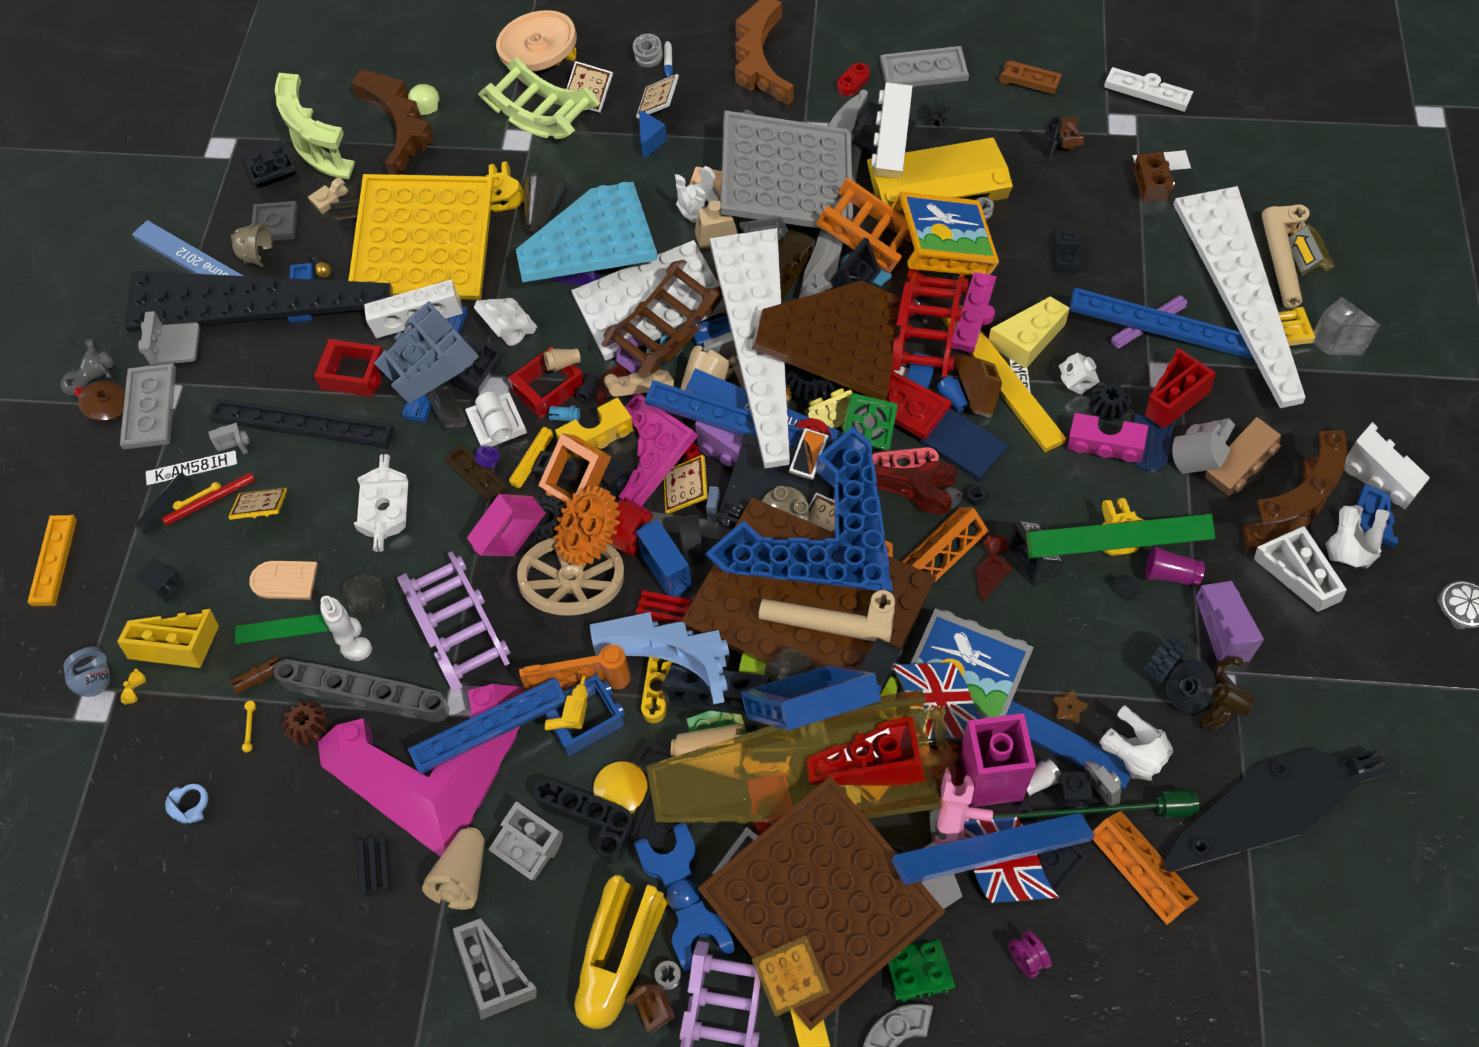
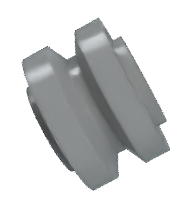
M643 34L634 40L633 51L635 60L640 66L653 67L661 62L663 52L661 41L657 36Z

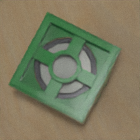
M851 393L848 407L843 414L844 421L841 424L843 434L853 426L871 442L872 448L886 452L889 451L898 404Z

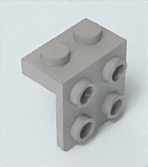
M155 311L145 312L144 322L141 323L142 339L139 340L138 346L140 353L144 354L150 365L193 362L196 360L200 333L198 323L163 325Z

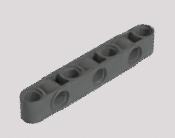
M290 659L282 660L274 667V676L288 691L431 722H441L449 715L450 709L444 696L435 690ZM293 672V674L290 677L285 678L286 675ZM342 682L338 688L333 689L337 683ZM391 693L388 698L381 699L384 694ZM440 703L437 709L430 710L434 704Z

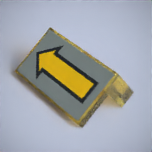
M1307 224L1289 236L1293 259L1302 276L1317 266L1322 267L1326 271L1335 267L1318 231Z

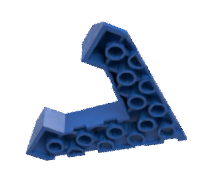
M852 426L817 457L816 472L834 487V538H825V541L809 540V538L772 540V537H761L745 521H742L706 553V556L724 573L893 592L871 442Z

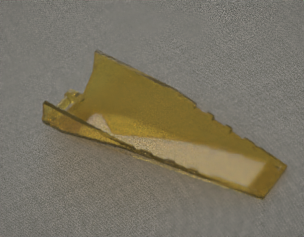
M923 690L882 696L879 702L789 731L768 726L647 765L656 822L696 823L703 821L705 823H719V821H737L738 823L763 822L765 820V824H774L778 821L774 817L785 815L819 786L810 785L807 758L836 744L842 746L854 740L855 735L859 733L865 735L877 729V725L885 721L912 716L925 781L900 786H839L867 819L942 808L932 765L953 761L952 752L948 748L944 716H946L945 706H933L924 709L926 698ZM927 719H933L938 749L936 754H930L925 721Z

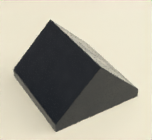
M864 237L829 280L835 287H841L858 281L872 284L881 270L868 238Z

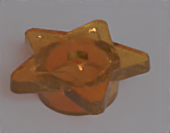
M1073 690L1066 697L1056 696L1053 698V701L1058 706L1057 719L1064 718L1079 723L1080 712L1088 708L1087 703L1077 700Z

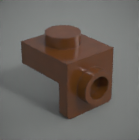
M1075 116L1062 118L1063 123L1060 130L1061 140L1058 142L1059 145L1064 149H1074L1076 146L1084 145V136L1077 130V118Z
M640 984L633 989L634 993L626 998L628 1005H637L647 1032H655L675 1018L663 985Z

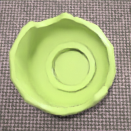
M419 84L414 86L408 94V99L417 102L421 115L437 111L440 99L435 87L428 84Z

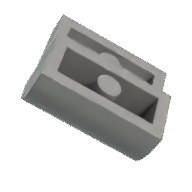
M1230 418L1194 424L1187 430L1186 435L1175 437L1172 448L1173 458L1182 474L1222 467L1230 452V448L1225 443L1235 426Z
M516 801L501 823V826H503L502 830L488 850L530 880L535 881L549 858H554L563 839V833Z

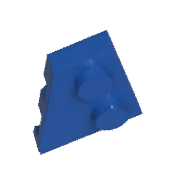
M1365 484L1361 488L1355 505L1363 508L1360 526L1366 533L1373 527L1377 510L1389 511L1390 514L1386 521L1387 524L1381 543L1393 548L1398 543V537H1394L1392 525L1395 522L1393 513L1390 510V496L1379 489Z

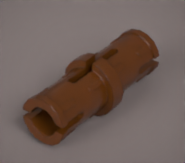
M276 655L259 666L253 665L250 667L251 670L231 679L230 683L233 685L232 687L236 694L239 695L258 683L261 685L265 683V679L273 676L274 667L281 661L279 656Z

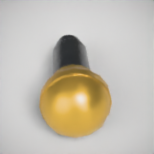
M310 254L309 259L316 269V274L322 278L328 277L331 273L330 265L322 262L318 256Z

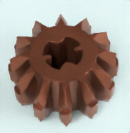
M301 700L298 707L291 704V713H284L286 720L281 724L282 728L286 730L285 736L297 745L304 742L305 745L310 746L311 739L314 738L316 741H319V733H327V728L324 726L329 723V719L325 715L326 711L312 700L308 704Z

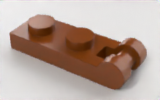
M1007 61L1003 68L1004 71L1000 74L999 81L1005 85L1013 83L1055 95L1062 74L1014 61Z

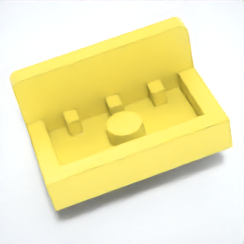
M842 388L831 393V398L823 401L822 397L808 403L810 407L804 412L807 417L819 419L834 429L840 427L844 421L843 414L848 407L849 396L852 391L844 392Z

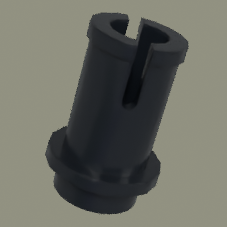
M588 372L582 385L576 389V398L584 403L592 400L594 397L593 392L600 382V377L595 373Z

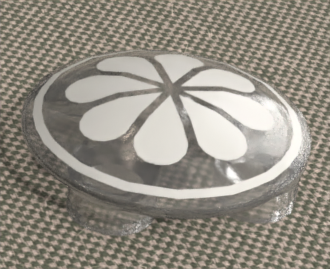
M1456 581L1448 584L1438 597V603L1444 614L1452 621L1453 626L1458 629H1465L1466 627L1478 628L1479 586L1467 581Z

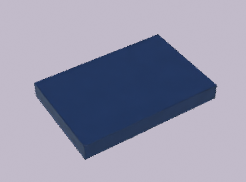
M951 408L927 439H921L922 445L936 450L939 456L979 482L1008 449V444Z

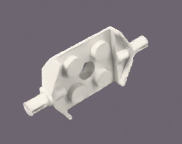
M387 454L379 456L378 468L357 479L360 484L357 522H354V525L362 534L374 538L373 550L376 552L384 550V539H387L388 536L399 534L406 527L409 481L405 474L389 468L390 456ZM380 504H390L387 509L378 510Z

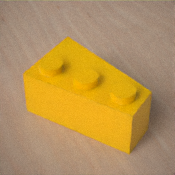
M211 609L202 610V613L187 615L186 612L178 613L177 617L165 619L157 616L127 621L117 642L127 659L201 668L219 625Z

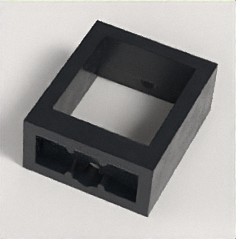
M869 101L865 109L861 107L856 118L860 122H856L851 134L855 135L852 144L877 154V146H873L875 133L864 129L867 122L880 128V125H876L877 112L882 111V106ZM911 119L908 120L906 147L916 125V122Z

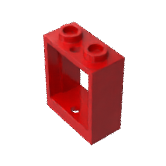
M328 339L314 374L321 390L373 397L381 381L382 371L374 363L383 353L382 347ZM342 356L370 360L364 377L336 375Z
M551 346L550 348H548V349H547L546 351H544V352H548L549 349H555V348H553V347ZM544 352L508 377L511 390L540 419L549 413L550 406H559L574 395L577 387H580L583 383L581 370L576 365L567 366L559 371L568 380L541 398L529 384L548 371Z

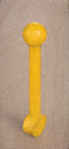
M214 482L211 487L182 502L176 501L173 504V508L178 510L198 498L221 488L220 483Z
M253 701L245 703L247 722L245 743L242 745V750L247 753L253 748L250 743L252 715L256 709V704Z

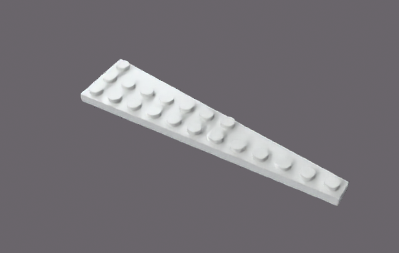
M1238 186L1175 198L1173 205L1279 407L1284 408L1303 404L1305 394Z
M777 228L710 238V246L764 468L789 465L784 362L751 349L761 311L764 308L781 304Z

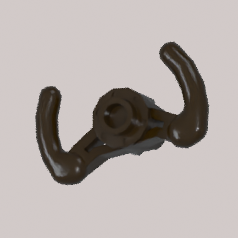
M1234 655L1225 657L1213 667L1212 672L1217 685L1213 690L1214 704L1201 718V726L1204 729L1213 730L1219 728L1232 717V712L1238 715H1247L1252 710L1255 703L1254 696H1252L1251 692L1235 685L1225 673V670L1230 666H1241L1243 664L1241 657Z

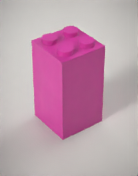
M1024 713L968 720L958 756L963 782L967 775L971 776L974 781L973 796L968 807L1023 801L1036 769Z

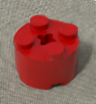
M624 497V501L620 499L617 502L619 505L615 509L620 512L615 520L620 522V524L614 526L617 534L611 535L610 538L613 543L607 544L627 555L634 556L639 549L636 531L640 530L643 525L651 523L653 514L645 507Z

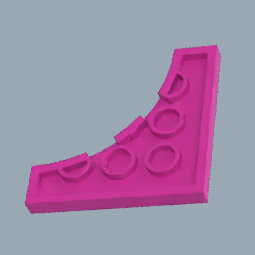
M635 394L625 406V409L632 417V422L639 432L640 439H638L637 455L640 459L637 470H633L628 483L618 497L623 501L624 497H627L642 506L698 435L664 410L646 405L645 397L641 394Z

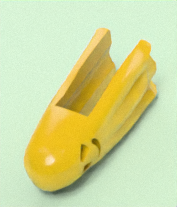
M614 875L604 887L601 902L588 938L580 975V986L575 998L576 1017L583 1025L592 1029L608 1027L618 1017L638 975L664 910L668 905L667 899L663 897L664 893L657 891V888L654 886H646L618 971L615 974L604 970L634 892V887L625 882V879L620 875Z

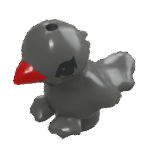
M87 339L84 342L88 350L81 360L79 370L73 368L72 371L67 372L62 377L60 385L66 395L79 397L84 387L92 380L104 375L110 380L113 379L108 369L115 367L114 362L106 350L101 352L100 347L95 344L93 339Z

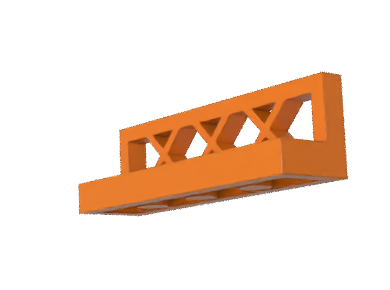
M959 507L901 562L920 570L927 569V573L936 576L937 581L989 530L974 508ZM971 522H974L978 531L973 536H967L968 526ZM956 537L961 538L959 549L956 552H951L952 540ZM939 553H944L943 564L939 568H934L935 556Z
M1122 811L1106 818L1093 831L1095 835L1093 837L1094 842L1166 925L1199 900L1176 872H1169L1164 868L1165 860Z

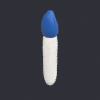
M669 41L664 44V72L667 78L673 74L672 45Z

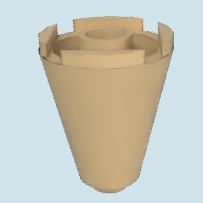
M694 346L690 353L680 389H686L695 368L724 381L732 375L734 368L730 369L731 363L720 354L710 349L706 353L701 351L703 347Z
M733 724L678 734L677 738L672 739L671 756H675L676 761L735 779H741L742 773H737L738 767H743L745 736L739 735V730H745L744 724Z
M471 827L460 830L425 878L422 890L434 902L440 904L442 899L450 902L449 908L461 910L471 909L478 899L485 839L479 830Z

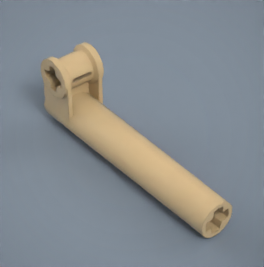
M1303 205L1273 206L1262 212L1263 225L1283 305L1287 308H1294L1302 303V295L1288 235L1295 234L1305 227V221L1309 217V210Z
M880 590L875 592L871 598L868 616L763 598L759 610V619L875 642L879 637L890 643L895 599L889 591ZM881 603H886L884 609L879 608Z

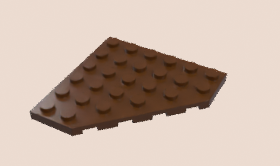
M858 281L764 308L759 315L751 349L875 399L885 400L889 389L893 363L894 339L897 337V320L902 297L864 281Z

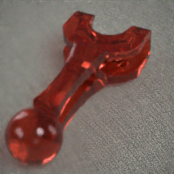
M939 461L926 462L919 468H893L874 464L877 489L888 490L913 499L916 506L924 512L946 514L951 509L952 499L949 493L936 487H950L955 483L958 475L955 466Z

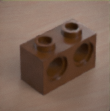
M1164 152L1137 154L1133 170L1142 202L1168 200L1171 191L1174 190L1175 181L1170 176L1169 161H1166Z

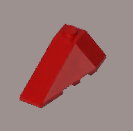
M913 716L885 721L877 725V729L865 735L863 733L855 735L854 740L842 746L836 744L807 758L810 785H820L830 776L838 785L900 786L925 781Z

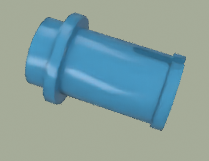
M571 405V407L550 406L549 414H552L549 416L550 421L571 422L576 419L579 422L580 409L576 408L575 405Z

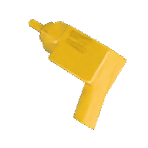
M584 675L581 677L580 684L572 690L571 696L566 697L562 717L546 720V731L560 728L582 729L588 696L586 686L584 685L586 678Z

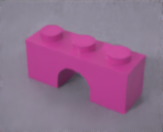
M1079 413L1074 414L1068 450L1077 453L1095 454L1104 458L1112 457L1123 459L1127 462L1135 461L1141 463L1148 425L1124 421L1122 430L1119 433L1107 435L1098 428L1099 417Z

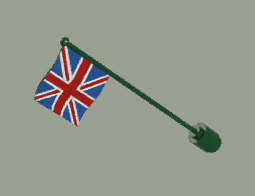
M1188 789L1164 790L1159 792V797H1155L1154 803L995 814L991 822L969 818V821H965L964 824L965 835L963 839L1020 827L1022 824L1018 818L1156 808V812L1161 813L1164 819L1191 817L1192 814L1199 812V800L1195 791H1189ZM1037 854L973 869L977 883L990 904L1059 899L1045 877Z

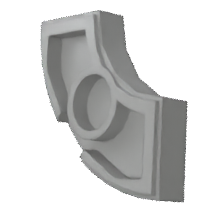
M910 1004L889 1012L881 1017L871 1028L863 1047H897L906 1039L926 1037L933 1006Z

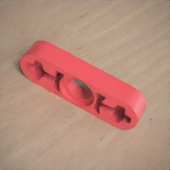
M926 447L874 453L872 458L876 477L931 472L937 468L939 455L936 450ZM924 457H928V459L931 460V462L926 463ZM906 458L910 464L902 467L897 464V460ZM889 460H893L892 467H890ZM876 462H881V465H883V467L878 468Z

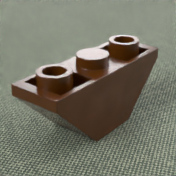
M953 355L952 357H955V369L962 380V387L970 401L971 410L975 414L990 418L994 413L1002 386V381L995 364L970 356Z

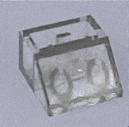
M1341 297L1323 312L1313 331L1315 335L1313 344L1327 354L1362 356L1380 324Z

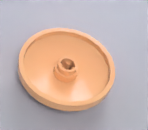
M550 10L535 11L522 15L505 26L497 38L496 48L501 61L505 65L517 57L529 70L538 71L551 67L568 56L576 44L577 33L572 20L565 14Z

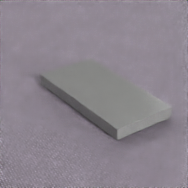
M961 46L880 55L885 84L895 83L916 87L968 81L969 78Z
M174 363L128 368L120 438L122 449L170 444L176 366Z

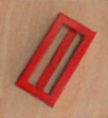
M642 590L636 615L650 612L652 620L667 623L681 622L691 605V600ZM644 607L682 614V617L644 610Z

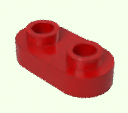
M863 63L853 64L837 80L838 93L843 96L854 95L869 80V67Z

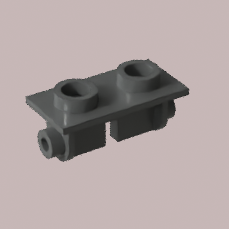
M781 216L739 223L744 233L777 228L778 240L785 237V233L789 231Z

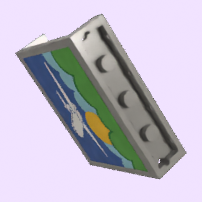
M935 608L911 664L954 663L967 684L980 718L1006 716L1034 647L1027 645V642L1021 639L1014 640L1004 636L998 630H989L981 627L973 620H964L956 617L950 611H941ZM901 685L899 690V698L907 700L903 687Z

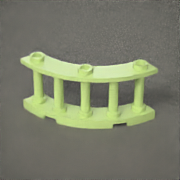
M517 57L506 65L510 72L496 86L490 83L478 93L498 114L502 111L510 117L509 122L528 133L543 138L554 136L555 139L569 136L575 130L571 126V122L583 110L592 109L600 104L595 94L588 90L587 87L579 90H567L554 86L534 74ZM516 78H519L529 88L515 102H512L502 92ZM535 93L545 98L533 113L521 108ZM554 103L562 106L553 116H542Z
M279 73L275 85L276 104L282 119L289 127L290 137L296 151L306 163L318 171L330 176L349 179L355 162L343 159L340 155L338 147L344 134L342 127L331 126L318 120L316 122L312 120L313 109L302 108L299 102L300 76L297 74ZM320 146L325 147V148H329L330 153L326 152V151H325L323 148H321Z

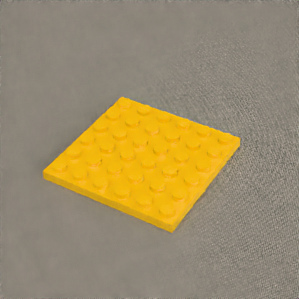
M363 174L349 281L391 283L393 296L452 279L460 299L481 300L493 195V178L481 176Z

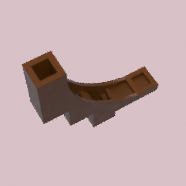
M360 69L351 82L355 97L377 106L395 123L397 129L396 143L385 161V165L389 175H400L406 169V165L411 157L415 155L416 150L424 152L428 144L432 142L433 132L431 131L430 124L427 121L420 120L421 114L417 102L408 99V91L404 81Z

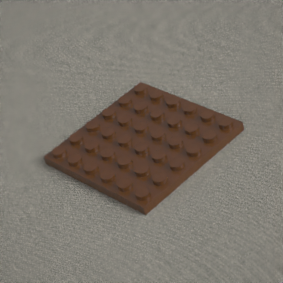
M831 776L698 888L755 961L806 939L827 989V992L792 1007L810 1031L946 913L921 882L904 886L892 863V859L897 853Z

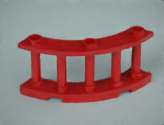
M910 269L907 275L909 282H905L899 309L897 326L901 327L900 335L897 334L896 339H894L891 370L900 371L902 365L911 363L943 367L942 376L947 377L948 372L953 371L955 357H951L955 326L956 321H961L962 307H959L962 294L967 293L969 279H965V273H960L958 280L925 277L923 274H919L920 270ZM919 295L954 299L952 308L918 305L913 301ZM922 314L950 318L949 330L939 331L914 328L912 325H909L910 315ZM918 337L947 341L944 358L908 354V351H904L906 338Z

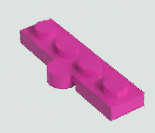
M974 272L962 308L961 321H958L954 334L952 348L974 353L982 324L987 325L994 320L995 310L989 305L996 276Z

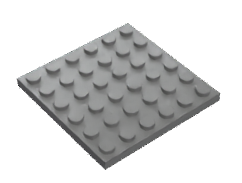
M725 111L723 116L720 214L758 220L781 216L784 223L821 228L816 222L827 205L832 209L835 208L842 198L838 191L845 179L848 177L852 180L851 130ZM849 202L841 215L851 222L853 221V203Z

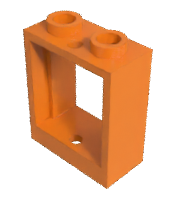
M561 434L538 485L546 490V495H551L555 499L564 501L565 507H568L567 500L573 501V495L557 486L556 483L570 452L573 451L590 462L576 492L578 495L581 488L586 490L587 486L594 488L595 485H599L611 459V456L573 434Z

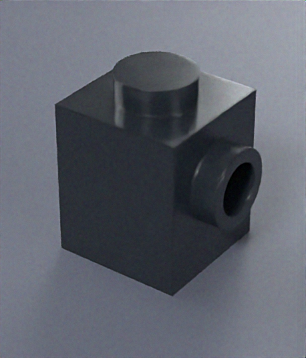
M155 559L136 576L148 591L165 603L175 596L183 586L182 582L177 578L180 574L169 564L165 567Z

